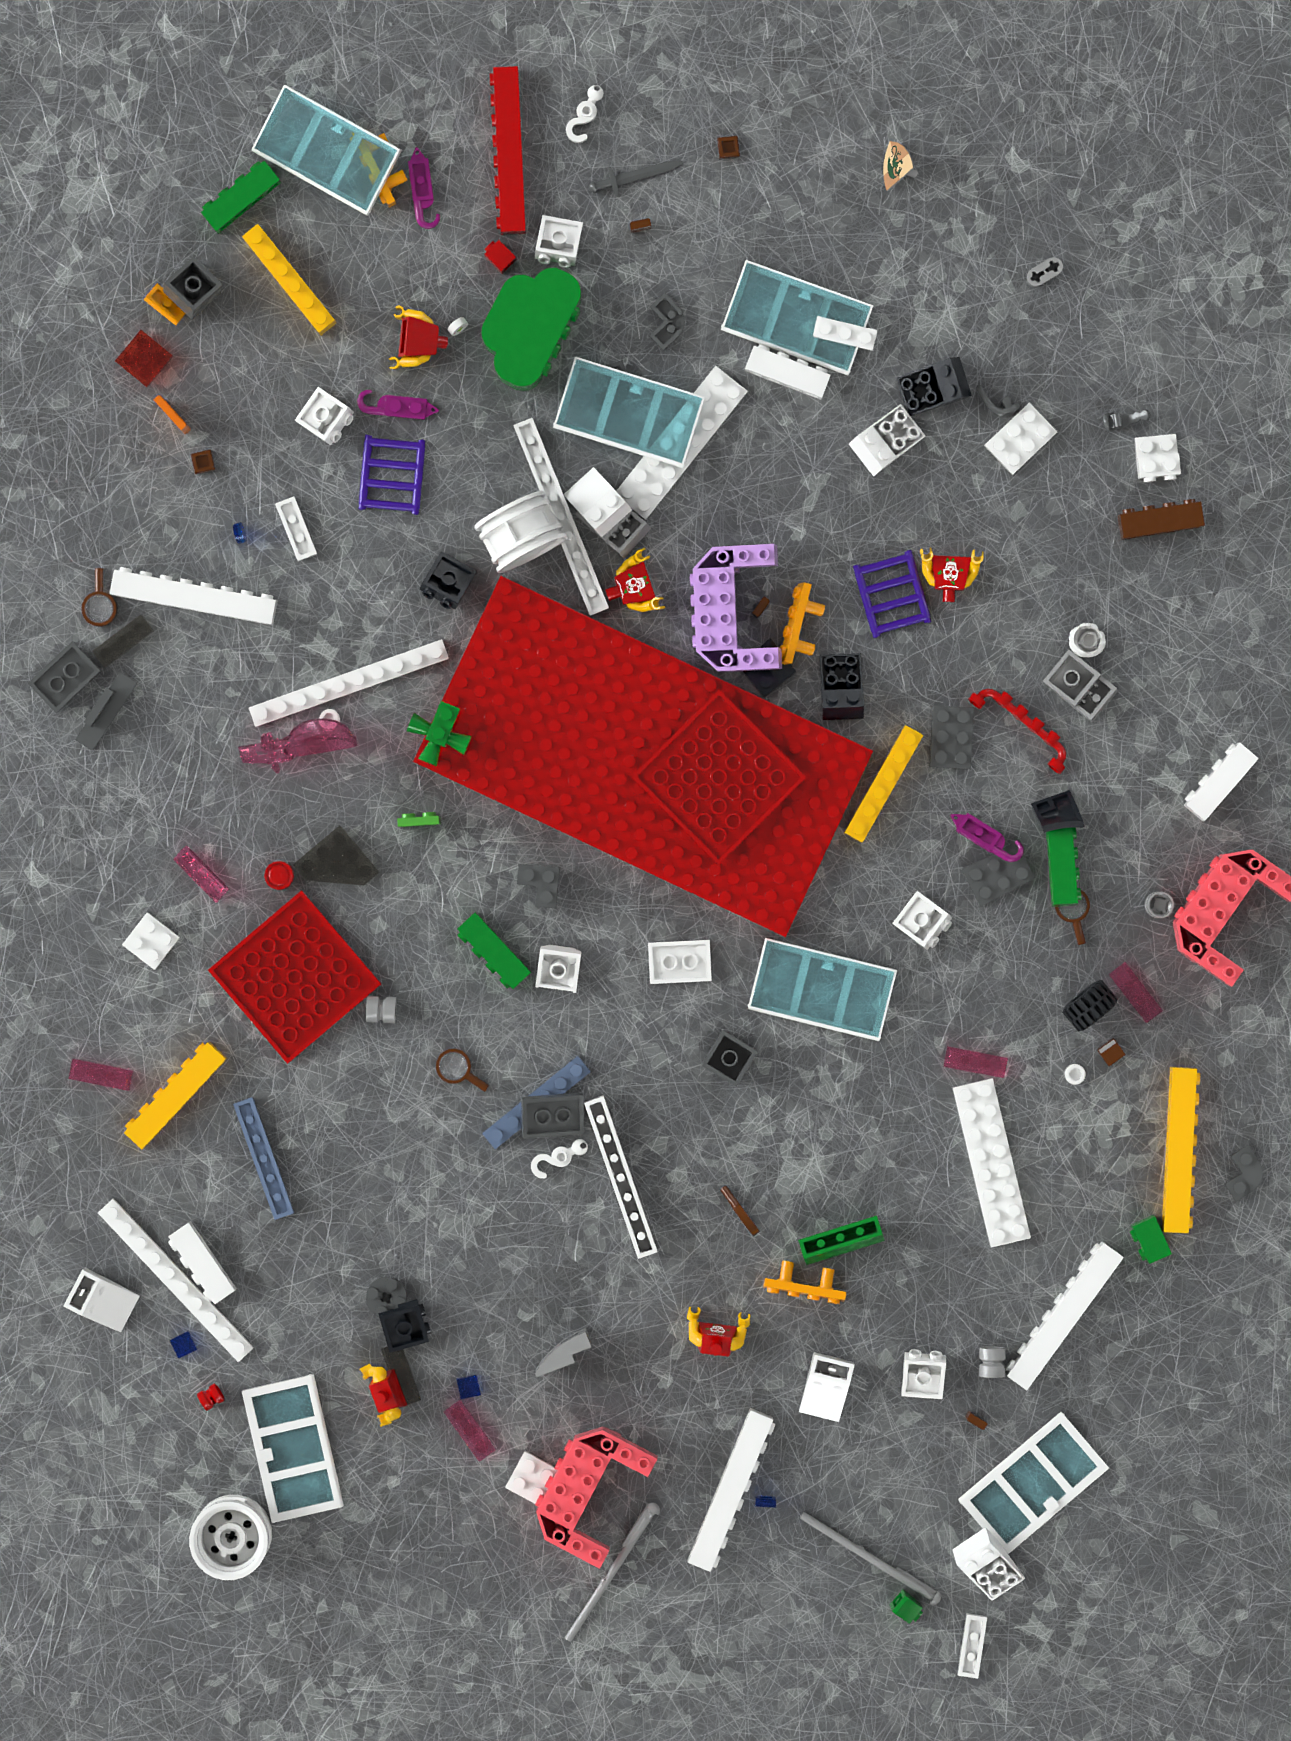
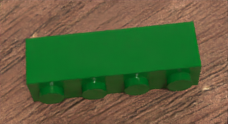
M265 161L255 163L250 168L251 172L246 176L244 174L239 176L234 181L235 185L230 189L226 187L218 194L219 198L214 202L210 200L202 207L203 211H201V214L217 234L221 233L282 183Z
M1076 827L1046 832L1052 907L1075 906L1078 904V900H1081V888H1077L1076 881L1080 879L1079 867H1075V859H1078V848L1074 847L1073 839L1077 838Z
M476 912L457 928L459 931L458 937L465 944L469 942L473 946L472 952L479 959L483 957L487 961L485 966L493 974L497 972L502 977L499 981L507 989L509 987L514 989L531 973Z
M874 1216L798 1241L805 1263L809 1265L885 1240L878 1217Z

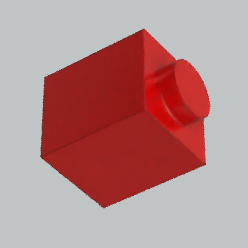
M500 240L496 243L492 241L485 248V258L501 274L517 260L516 256Z

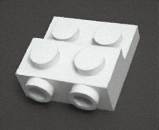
M542 215L535 259H538L542 264H549L550 261L556 262L564 268H569L571 265L575 266L583 222Z
M317 387L295 421L329 445H332L333 442L336 443L341 438L343 427L350 425L353 421L354 411Z
M1176 434L1134 438L1138 479H1144V482H1154L1158 477H1164V480L1177 479L1176 476L1181 474Z
M917 891L892 924L928 950L929 947L934 948L939 942L938 936L942 930L946 932L950 928L952 917Z
M917 1349L905 1352L901 1396L942 1399L946 1355H942L939 1351H931L930 1354H924Z

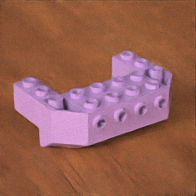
M775 544L712 547L693 568V574H690V585L694 586V594H691V606L695 610V615L691 617L692 627H695V635L692 636L693 648H696V652L719 672L782 669L781 648L743 649V647L737 645L735 574L740 573L739 568L778 566L777 545Z

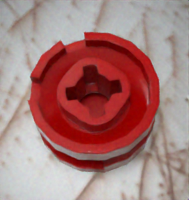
M273 862L265 870V881L273 889H286L294 880V871L286 862Z

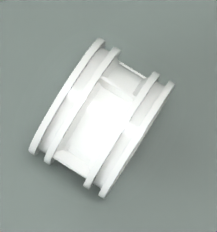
M543 490L526 495L501 507L474 526L476 531L482 532L479 537L485 543L492 557L491 561L493 564L499 565L496 568L498 573L517 568L545 554L567 539L566 533L560 532L563 527L554 515L549 500L543 499L546 496Z
M238 1494L218 1497L207 1504L192 1525L189 1536V1547L192 1557L205 1573L221 1580L243 1578L252 1573L261 1564L269 1550L272 1540L271 1522L266 1511L249 1497ZM230 1512L232 1519L227 1520L225 1513ZM244 1521H251V1527L245 1528L243 1525ZM210 1525L216 1527L215 1532H209L208 1528ZM231 1531H234V1536H237V1538L234 1537L233 1540H231L228 1538L230 1535H227V1533L230 1534ZM253 1541L254 1547L249 1548L246 1543ZM217 1546L219 1551L217 1553H213L211 1547ZM237 1554L238 1559L233 1561L230 1559V1555Z

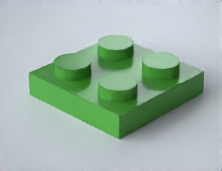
M436 812L422 813V817H415L414 813L402 814V818H397L398 827L441 825V817L436 816Z

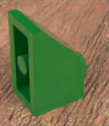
M904 1589L890 1603L892 1612L909 1624L912 1621L916 1622L923 1613L921 1611L923 1609L922 1605Z

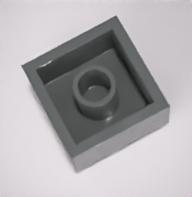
M192 257L164 282L163 292L193 320L221 294L223 284L197 259Z
M722 1029L701 1065L737 1087L758 1051Z

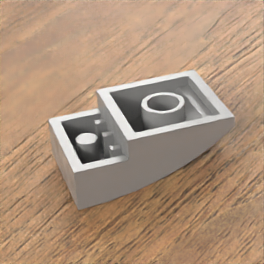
M578 511L575 513L585 525L623 559L651 529L642 518L631 511L601 537Z
M1070 650L1064 654L1043 680L1048 687L1090 722L1097 718L1118 692L1114 685Z
M584 1328L568 1336L549 1351L536 1368V1377L575 1363L576 1357L574 1354L591 1348L592 1342L587 1329Z

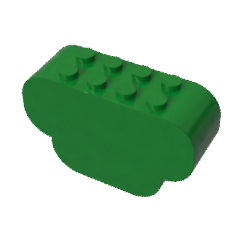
M547 268L537 274L535 279L527 275H515L509 278L502 286L483 323L481 333L486 349L495 356L494 366L498 378L511 388L519 391L531 390L540 383L543 376H548L552 368V363H550L552 358L556 359L562 349L560 345L562 339L566 341L571 332V322H576L581 312L579 308L581 304L580 285L571 274L558 268Z

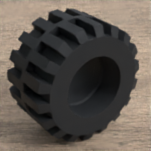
M1103 980L1092 983L1064 1007L1062 1013L1078 1032L1083 1031L1115 1006L1118 998Z

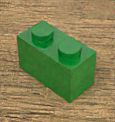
M1154 1215L1131 1224L1132 1230L1129 1232L1133 1241H1138L1141 1249L1138 1252L1142 1261L1146 1260L1147 1263L1151 1264L1172 1254Z

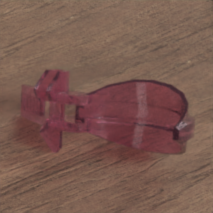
M322 718L300 723L283 739H274L272 733L267 732L261 735V743L239 746L238 749L243 763L271 764V769L278 774L280 772L278 763L291 761L294 757L356 747L358 742L354 733L346 725L336 720ZM256 751L263 752L264 754L268 752V754L257 756Z

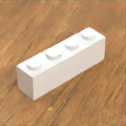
M761 344L758 347L753 346L745 367L746 372L820 400L830 378L827 369L816 366V369L809 367V363L804 360L797 359V361L789 359V355L782 352L772 353L769 347Z
M1232 743L1225 751L1226 757L1222 761L1218 759L1212 766L1214 771L1209 776L1205 775L1198 782L1200 787L1196 791L1192 790L1186 796L1185 800L1187 802L1184 806L1200 820L1205 821L1259 759L1241 743L1236 745Z
M191 1221L168 1236L170 1238L168 1243L174 1251L178 1250L182 1256L180 1261L186 1269L189 1267L193 1272L191 1276L197 1285L201 1284L204 1288L203 1294L208 1302L212 1301L215 1305L237 1289Z

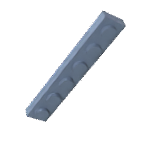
M577 1056L529 1096L564 1094L591 1071L580 1057ZM521 1102L482 1133L494 1149L522 1128Z
M251 1097L234 1103L236 1114L274 1220L295 1213L254 1098Z

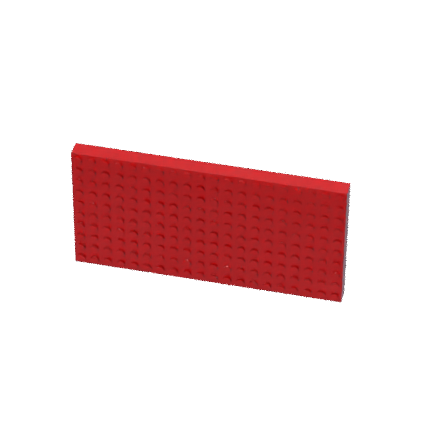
M500 576L442 699L443 702L460 708L452 732L472 736L468 748L463 755L448 744L446 748L441 746L438 764L434 766L418 759L429 742L425 739V735L413 762L786 937L873 750ZM718 690L806 776L719 865L631 777Z

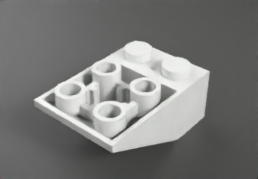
M900 404L855 437L849 445L871 474L875 476L926 436Z
M85 1267L73 1286L64 1307L83 1317L122 1332L140 1295Z
M814 1352L799 1412L839 1422L855 1365L854 1362Z
M986 1527L953 1549L957 1566L992 1601L1025 1579L1005 1549Z

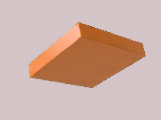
M158 395L154 401L186 435L191 428L161 395Z

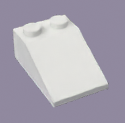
M594 467L563 494L601 537L632 511L624 499Z

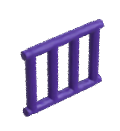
M368 434L365 435L359 510H366L367 507L411 511V514L419 515L425 440L411 442L372 438ZM372 446L417 450L416 462L371 459ZM370 467L415 471L414 483L369 479ZM368 487L413 491L412 503L367 499Z
M907 550L903 555L865 566H853L873 638H877L881 633L919 622H931L930 612L911 550ZM907 562L910 574L866 586L863 574ZM906 583H913L916 594L872 606L869 594ZM918 602L921 614L877 625L876 613Z

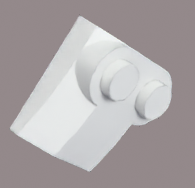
M556 945L541 946L535 987L573 991V993H576L581 951L575 948Z

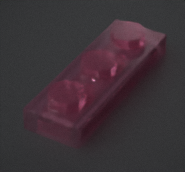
M187 845L173 859L215 903L221 900L229 891L225 883Z
M1126 962L1108 974L1145 1023H1148L1163 1011Z
M947 1046L943 1067L1004 1078L1008 1058Z
M73 1058L68 1079L130 1091L134 1070Z
M461 1399L443 1411L479 1462L496 1450Z

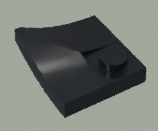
M769 638L759 648H774L777 646ZM782 664V669L743 671V673L765 698L794 675L796 670L791 664Z
M1070 790L1031 803L1033 812L1044 833L1061 828L1085 827Z

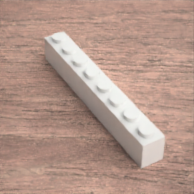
M120 567L119 571L114 570L110 589V594L113 596L268 625L274 624L278 601L273 600L272 595L261 594V597L253 596V592L246 590L236 593L233 592V588L221 586V589L212 588L213 584L201 582L200 586L193 585L192 580L181 578L180 582L172 581L173 577L160 575V578L152 577V573L140 571V574H134L132 569Z
M602 1095L585 1101L584 1104L637 1257L639 1259L657 1253L658 1250L605 1097Z
M1101 1241L1100 1244L1096 1243L1090 1251L1091 1257L1088 1261L1084 1260L1078 1267L1080 1272L1076 1277L1072 1276L1066 1284L1067 1290L1064 1294L1060 1293L1054 1300L1056 1305L1051 1311L1048 1309L1045 1312L1040 1327L1036 1326L1029 1335L1032 1338L1027 1344L1023 1343L1017 1352L1019 1355L1016 1360L1012 1359L1006 1366L1007 1372L1005 1374L1025 1390H1028L1124 1258Z
M752 1408L749 1409L688 1557V1563L711 1572L712 1567H717L720 1556H718L720 1548L724 1549L728 1541V1537H725L728 1529H733L736 1518H733L736 1510L740 1511L744 1500L741 1499L743 1492H748L752 1482L749 1480L752 1472L756 1473L760 1462L757 1461V1458L766 1449L767 1442H765L767 1434L771 1435L774 1430L775 1423H772L773 1417Z

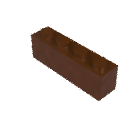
M1195 499L1183 500L1181 505H1175V502L1164 503L1161 508H1155V505L1144 506L1142 511L1136 512L1134 508L1122 510L1123 514L1118 515L1121 540L1205 526L1201 501L1196 502Z

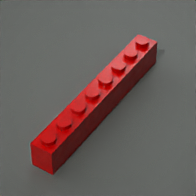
M518 66L493 67V73H490V86H494V94L490 95L491 106H495V114H491L492 127H496V135H492L493 147H497V155H493L494 168H498V176H494L495 188H499V196H495L496 209H500V217H496L497 229H501V235L526 234Z

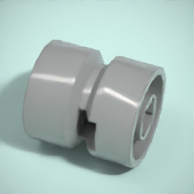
M1153 892L1146 897L1144 908L1151 917L1165 918L1172 913L1174 901L1165 892Z
M367 996L366 1022L378 1023L379 1020H382L383 1023L395 1024L397 997H385L381 1000L379 996Z
M999 1346L979 1347V1359L983 1361L979 1365V1377H1005V1365L1002 1361L1006 1359V1348Z

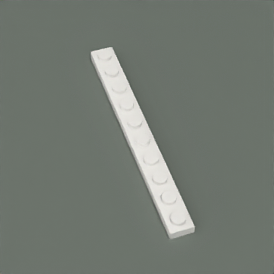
M533 418L513 425L540 491L543 490L546 494L543 499L549 500L554 515L563 527L560 532L567 535V539L561 545L589 615L592 616L609 609Z
M441 639L251 706L249 710L255 727L448 660L449 657Z
M114 1198L98 1212L108 1225L237 1362L254 1348L212 1302H208L199 1288Z

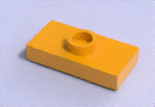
M158 283L144 298V301L174 325H177L186 315L163 292V287Z

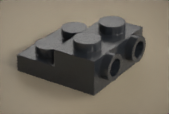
M441 551L423 580L420 590L423 591L422 594L426 598L433 599L434 597L441 601L440 605L442 607L456 609L477 571Z
M417 1299L398 1304L396 1309L378 1313L389 1353L429 1342L428 1334H431L429 1323H424L422 1316L426 1315L423 1303L419 1304Z

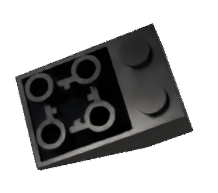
M960 357L948 358L897 377L906 410L910 416L972 396Z
M861 653L820 655L822 719H864Z

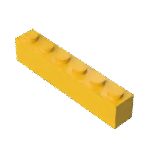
M259 224L242 236L320 336L336 324L334 318Z
M906 725L903 727L845 829L844 833L863 843L923 737L921 733Z
M202 1042L195 1050L197 1054L191 1060L188 1057L181 1065L183 1069L178 1075L173 1073L167 1080L168 1086L164 1090L160 1088L153 1095L155 1100L150 1105L146 1103L139 1110L141 1115L136 1120L132 1118L125 1125L127 1130L124 1134L140 1149H144L227 1060V1057L211 1042H207L206 1045Z

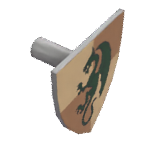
M892 141L889 142L883 166L884 183L887 191L906 175L915 178L918 174V171L914 169V163L907 148L898 142Z

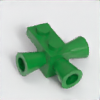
M440 701L432 723H429L416 713L413 714L406 732L426 735L425 739L429 741L418 759L437 766L441 746L446 748L447 744L461 754H465L472 736L452 732L460 708Z

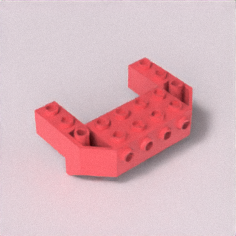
M1254 850L1221 854L1219 857L1215 856L1209 865L1211 868L1207 874L1204 873L1198 880V887L1195 891L1192 890L1189 893L1184 907H1180L1174 915L1173 927L1178 951L1231 987L1244 969L1212 948L1211 944L1252 885L1257 880L1287 902H1291V876Z
M606 1427L577 1434L573 1440H568L564 1448L566 1454L563 1459H558L554 1467L557 1470L553 1477L550 1476L544 1486L547 1488L544 1495L540 1494L535 1503L538 1506L536 1513L544 1539L599 1569L610 1547L575 1529V1526L608 1463L612 1458L648 1477L658 1459L657 1455L621 1437V1434Z

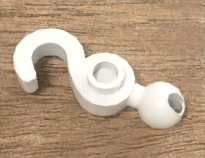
M593 85L588 89V100L581 102L577 107L578 118H573L566 126L567 137L574 143H583L587 140L586 134L577 136L573 134L572 129L576 125H584L596 118L597 108L595 103L604 94L600 86Z
M577 1139L570 1148L564 1146L555 1148L551 1156L543 1153L539 1154L532 1160L531 1170L538 1178H546L547 1174L540 1171L537 1167L539 1161L545 1160L552 1165L564 1167L570 1163L573 1155H584L588 1150V1145L584 1140ZM582 1143L586 1144L585 1148L581 1147Z

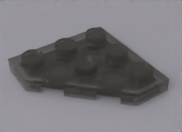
M341 825L293 864L306 881L364 886L380 873Z

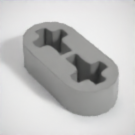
M1052 257L1035 266L1026 275L1027 283L1031 287H1039L1055 278L1063 269L1062 261ZM1050 262L1058 264L1057 272H1054V270L1045 271L1050 267ZM1033 272L1036 275L1041 272L1044 274L1039 278L1038 283L1031 281Z

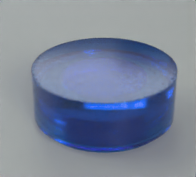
M241 522L234 524L233 532L237 543L247 542L243 524Z

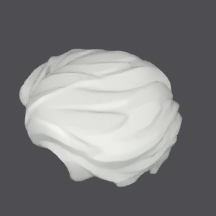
M1082 623L1070 632L1069 646L1077 656L1094 657L1105 648V634L1099 631L1096 624Z

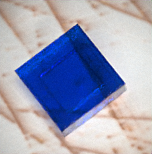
M189 1331L170 1339L178 1359L197 1350Z
M477 1374L456 1379L461 1399L481 1395Z
M755 1496V1507L776 1508V1497Z

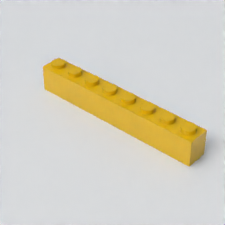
M1170 1067L1162 1213L1163 1232L1189 1233V1229L1193 1227V1216H1190V1208L1194 1206V1196H1191V1187L1194 1188L1195 1175H1192V1167L1196 1166V1155H1193V1146H1197V1134H1194V1126L1198 1125V1114H1195V1105H1199V1093H1196V1085H1200V1073H1197L1196 1068Z

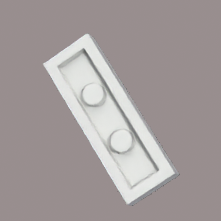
M817 316L813 337L873 351L877 330Z
M293 496L276 503V508L297 561L299 562L316 555V549L295 497Z
M966 1613L958 1676L978 1679L987 1616Z

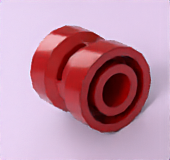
M215 1383L210 1385L208 1390H202L197 1393V1397L206 1411L212 1409L214 1404H220L225 1401L221 1390Z

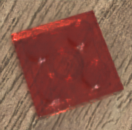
M140 330L115 362L148 388L172 359L173 355Z

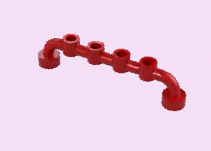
M984 689L978 694L972 693L968 700L975 707L981 709L986 703L984 698L992 697L1001 707L1008 710L1017 720L1024 723L1030 731L1041 737L1050 747H1053L1058 752V758H1052L1047 765L1054 772L1062 773L1065 769L1063 764L1066 760V751L1063 745L1058 742L1061 737L1052 730L1049 733L1043 729L1045 724L1037 717L1033 720L1027 716L1029 711L1021 704L1017 707L1011 703L1013 698L1005 691L1000 694L993 689Z

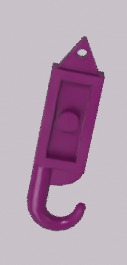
M416 147L410 161H408L415 218L422 228L432 229L438 225L440 214H436V219L431 223H427L424 220L423 209H427L433 204L434 197L429 159L425 158Z
M372 390L362 391L357 398L359 409L366 414L425 420L426 417L439 412L436 407L427 402V399L384 395L379 399L377 407L367 406L363 402L365 395L371 394Z
M969 813L966 815H950L957 828L956 832L988 852H992L1007 862H1016L1023 856L1024 847L1018 840L1015 841L1019 848L1018 853L1011 855L1002 850L1005 839L995 829Z

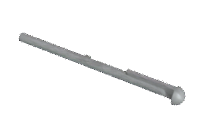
M656 1503L647 1504L622 1542L621 1546H623V1549L610 1567L608 1574L605 1578H601L597 1589L566 1634V1640L570 1642L573 1640L653 1516L660 1514V1507Z
M804 1511L801 1514V1520L930 1600V1605H936L940 1602L941 1595L938 1591H935L899 1567L893 1568L864 1550V1547L853 1543Z

